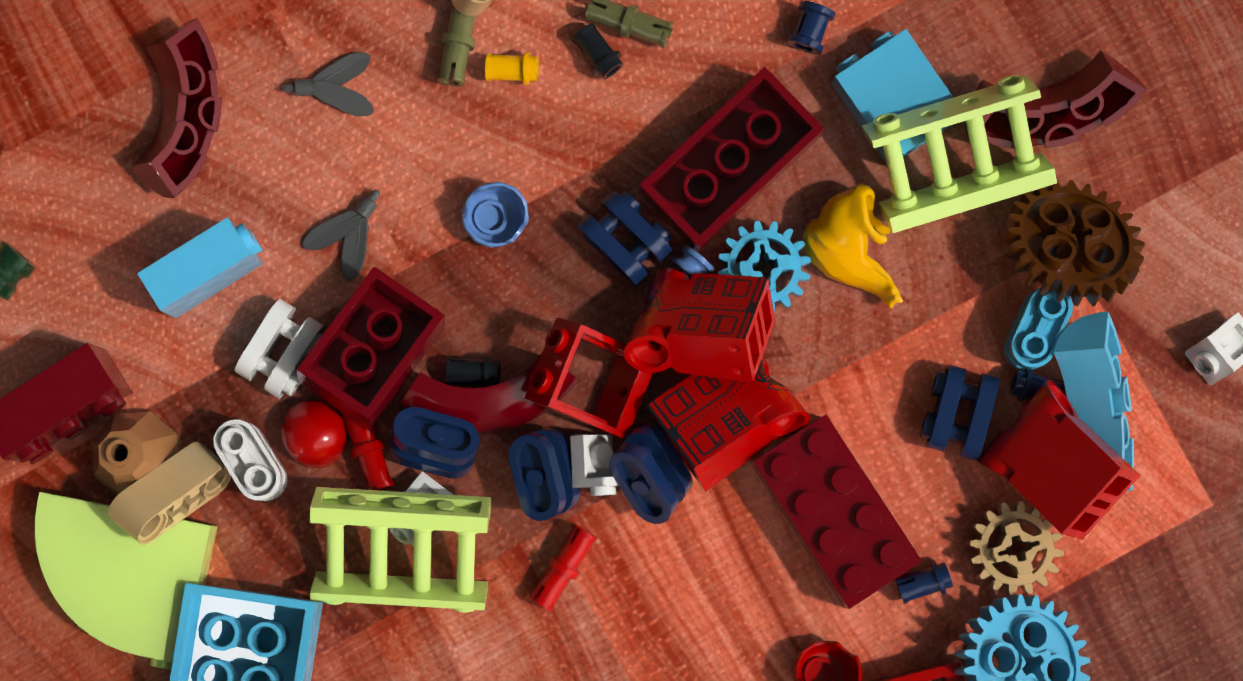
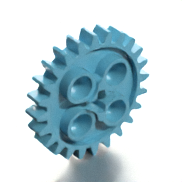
M1018 594L1015 596L1011 595L1008 599L1006 597L994 599L993 606H981L979 608L982 618L968 619V623L974 632L962 633L959 636L968 646L967 650L955 651L956 656L965 660V666L955 669V674L966 676L967 681H1090V676L1080 672V666L1090 663V658L1079 656L1078 652L1087 644L1086 640L1074 641L1072 637L1079 626L1077 624L1064 625L1068 612L1058 611L1053 613V601L1040 603L1039 596L1037 595L1025 596L1023 598L1022 594ZM1025 627L1028 628L1030 633L1029 644L1024 639L1023 632ZM994 651L997 653L999 657V665L997 669L994 667L992 663V655ZM1049 663L1053 668L1052 680L1049 679L1047 674Z

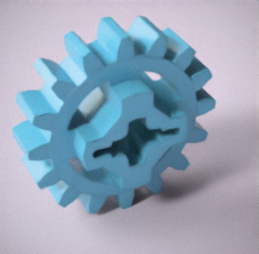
M755 221L753 232L748 233L742 226L738 228L737 232L740 238L738 242L727 238L725 245L731 250V253L719 254L718 261L727 264V268L719 271L718 274L763 277L761 271L753 270V267L757 266L762 250V256L765 258L766 263L774 264L775 266L768 277L773 310L775 311V303L777 302L787 309L791 306L789 294L800 298L804 293L797 283L810 280V275L801 271V267L810 264L811 258L806 256L800 257L798 252L801 251L805 243L804 241H799L793 244L790 241L793 234L791 228L782 235L777 232V222L773 221L768 230H763L760 221ZM769 241L782 246L788 254H778L770 248ZM752 243V255L749 259L736 263L739 252L746 245ZM792 272L789 284L777 293L776 280L778 277Z

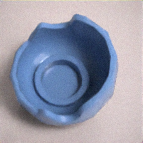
M488 182L478 186L469 194L461 210V220L466 233L474 242L489 248L505 246L515 241L529 220L527 200L516 187L503 182Z

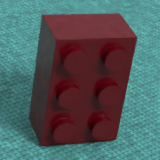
M373 267L296 369L298 383L370 431L444 330L445 314L376 267Z
M86 343L0 398V456L3 460L20 463L29 461L30 464H35L49 456L54 451L51 445L63 437L70 441L80 436L90 428L87 423L101 413L104 417L110 416L127 404L124 398L132 394L133 391L107 350Z

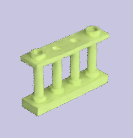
M1007 76L999 80L996 85L901 114H882L874 118L873 122L861 125L863 134L872 147L883 146L893 195L890 199L880 201L879 205L882 217L892 233L1057 184L1055 168L1042 153H1033L1024 103L1039 99L1041 95L1040 90L1027 76ZM1007 108L1016 157L1012 162L993 166L983 115ZM966 121L975 170L972 174L954 179L951 178L941 128ZM924 133L935 182L930 187L912 191L909 186L900 140Z
M316 487L310 506V523H320L326 526V572L316 571L310 591V600L323 601L331 605L348 602L449 608L463 613L474 610L485 611L488 581H474L475 534L488 532L491 497ZM344 526H367L370 529V574L344 573ZM389 528H405L414 531L413 577L387 575ZM434 530L454 531L458 534L457 580L431 578V535Z

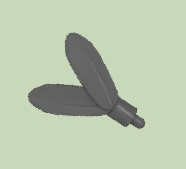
M367 53L349 54L322 70L313 80L312 78L295 79V84H285L282 87L284 92H295L296 96H313L314 94L321 101L353 116H369L374 111L372 104L366 97L341 86L365 71L371 59Z
M373 190L368 198L363 196L354 209L355 211L352 210L340 214L313 228L305 237L303 247L308 250H322L344 239L341 266L346 278L350 280L355 279L365 263L369 230L367 219L370 218L378 206L375 202L380 196L379 190Z

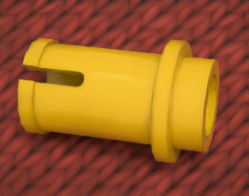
M525 51L524 56L492 55V53H487L485 60L486 81H523L524 86H529L530 82H538L539 57L531 56L530 51Z

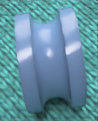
M687 245L682 248L683 256L681 258L675 257L672 260L674 266L689 278H691L693 273L712 274L715 270L704 257Z

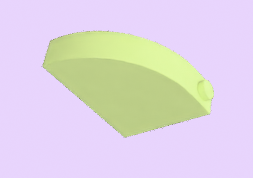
M39 492L35 514L36 551L42 573L55 600L64 612L92 637L120 651L151 658L150 666L171 670L185 583L206 584L218 526L183 519L151 543L141 545L108 517L110 505Z

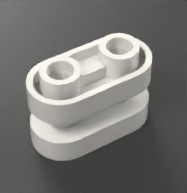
M279 299L272 306L242 353L234 370L249 381L258 372L269 377L264 390L278 399L285 393L292 396L299 387L300 383H298L296 369L320 339L325 328L323 324L311 317H308L301 326L291 321L296 308L282 299ZM283 335L291 340L277 363L269 358V355Z
M229 420L223 423L215 433L214 448L239 490L246 497L258 501H271L281 496L287 486V473L261 430L254 424L242 420Z

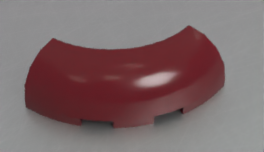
M197 18L171 30L146 47L156 67L160 81L162 96L161 115L152 142L143 155L130 167L149 188L166 198H175L197 176L208 158L206 154L214 132H218L221 117L222 97H218V84L215 72L219 70L207 34Z
M1100 50L1094 59L1079 72L1057 84L1038 88L1041 98L1024 103L1032 146L1044 145L1046 149L1079 141L1080 135L1090 132L1102 124L1105 127L1109 126L1124 115L1147 91L1146 87L1126 67ZM982 79L976 91L993 86L994 84ZM1007 108L983 115L988 143L1015 149ZM965 121L966 132L968 134L967 125Z
M541 355L530 367L516 377L497 385L482 388L450 386L420 372L404 396L399 410L419 407L464 419L473 424L479 434L496 433L525 424L550 410L524 399L529 388L531 374L536 369ZM570 372L567 373L557 398L560 401L579 382Z

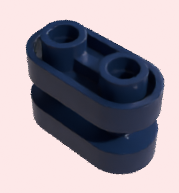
M611 190L600 201V204L607 213L599 221L587 214L576 225V228L626 280L636 287L648 275L641 263L649 255L660 263L672 251L668 244L672 236L656 220L649 224L638 213L642 209L641 205L627 191L624 190L619 195L614 190ZM619 225L637 242L629 252L611 235Z
M948 364L945 372L938 370L936 373L931 395L938 398L934 413L926 412L920 437L927 438V448L944 452L948 440L961 443L960 457L977 461L984 446L1000 379L982 373L977 385L964 382L966 369ZM960 399L972 402L966 426L953 423Z
M410 407L402 410L396 416L389 448L394 460L403 466L447 478H460L466 475L473 467L479 446V433L473 424L464 419L419 407Z
M644 423L637 425L626 438L625 443L617 449L609 461V470L638 516L649 523L661 524L666 522L693 484L689 470L667 435L660 428L652 424Z
M543 428L515 439L509 448L508 457L523 512L533 520L545 521L575 507L580 497V488H573L571 452L566 437L554 428Z

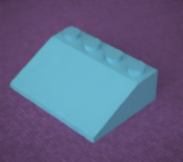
M185 583L170 681H311L323 601Z

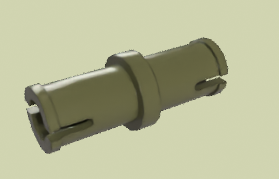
M451 0L452 5L447 32L442 34L440 42L444 46L437 81L448 85L451 69H455L453 86L462 87L465 85L464 78L469 51H473L475 46V39L472 38L475 16L461 15L455 9Z
M591 0L592 4H588L585 20L620 31L619 35L627 39L632 35L659 45L662 48L667 46V38L670 39L674 22H668L639 11V6L630 4L627 7L610 0Z

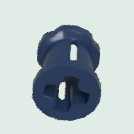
M800 1L798 9L801 13L793 34L789 35L786 43L798 50L821 55L823 50L821 43L829 21L835 19L836 13L823 5L810 1Z

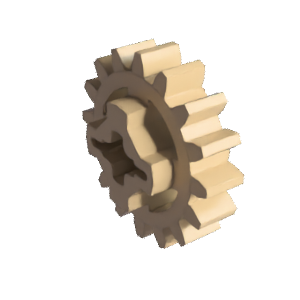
M1022 501L1016 502L1013 512L1010 511L1006 502L998 504L999 515L997 516L990 510L983 512L984 518L987 521L986 525L973 524L972 526L973 530L980 534L978 540L967 541L968 546L977 548V555L969 558V563L981 564L983 567L976 575L977 578L982 580L989 576L992 577L990 589L997 591L1002 584H1006V593L1015 596L1018 586H1021L1025 594H1032L1033 582L1046 587L1048 581L1044 574L1046 572L1058 573L1060 570L1052 563L1053 557L1064 556V551L1054 548V542L1062 539V534L1050 533L1049 528L1052 524L1047 519L1041 521L1039 519L1040 512L1035 507L1026 513L1025 504ZM1016 519L1031 524L1038 531V534L1030 535L1021 530L1020 523H1017ZM999 525L1000 535L994 546L988 547L989 537ZM1012 537L1015 542H1033L1032 545L1026 546L1024 550L1019 551V559H1017L1016 555L998 554V552L1004 551L1006 547L1012 545ZM1043 550L1042 559L1033 571L1031 562L1037 551ZM1002 562L1008 565L1015 578L1003 575L992 564Z

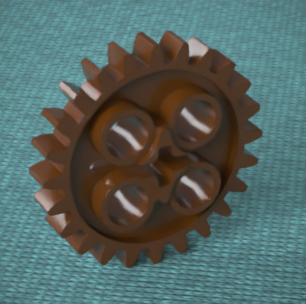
M1069 180L1065 189H1062L1057 182V184L1050 185L1048 190L1044 187L1034 190L1033 194L1030 192L1024 193L1020 202L1016 201L1004 225V229L1007 232L1003 238V243L1010 245L1006 257L1018 259L1013 269L1015 272L1027 271L1029 273L1025 282L1026 285H1031L1037 281L1042 284L1040 289V295L1042 296L1053 290L1056 292L1057 302L1061 303L1065 295H1069L1074 306H1079L1083 297H1086L1092 306H1096L1100 297L1107 302H1111L1116 292L1121 295L1124 294L1128 285L1133 283L1144 260V256L1140 253L1145 246V242L1137 240L1141 228L1128 226L1133 214H1120L1118 212L1121 205L1120 201H1115L1111 204L1105 202L1107 197L1106 191L1100 192L1097 196L1092 195L1090 184H1086L1082 191L1076 190L1073 180Z

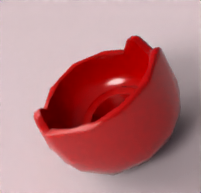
M305 399L291 406L281 422L280 433L283 446L294 461L306 468H325L339 460L348 444V435L342 416L338 409L324 400Z
M837 641L812 642L798 653L792 667L794 681H861L863 678L858 655L850 653Z

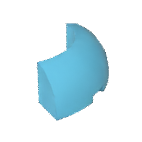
M1109 312L1086 315L1067 326L1058 337L1053 351L1063 377L1066 395L1075 409L1078 418L1086 423L1134 468V438H1129V425L1124 415V412L1132 411L1128 378L1127 376L1121 377V367L1117 355H1120L1122 350L1118 335ZM1133 485L1127 491H1133Z

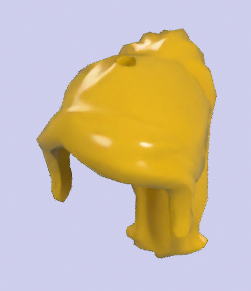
M860 183L850 187L849 190L829 198L823 206L819 218L814 219L807 225L803 233L804 248L808 257L811 258V262L828 278L876 294L889 308H893L895 303L901 304L903 302L900 292L890 275L878 262L867 255L868 236L874 242L884 244L887 242L885 234H889L891 230L889 227L884 226L873 213L874 191L870 186Z

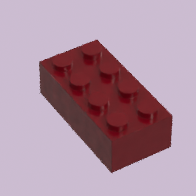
M764 67L639 184V193L699 253L822 136L825 128Z
M826 414L750 463L844 608L851 609L922 562L920 556Z

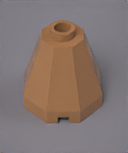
M151 411L114 414L91 441L93 477L112 494L117 496L124 489L181 451L180 434Z

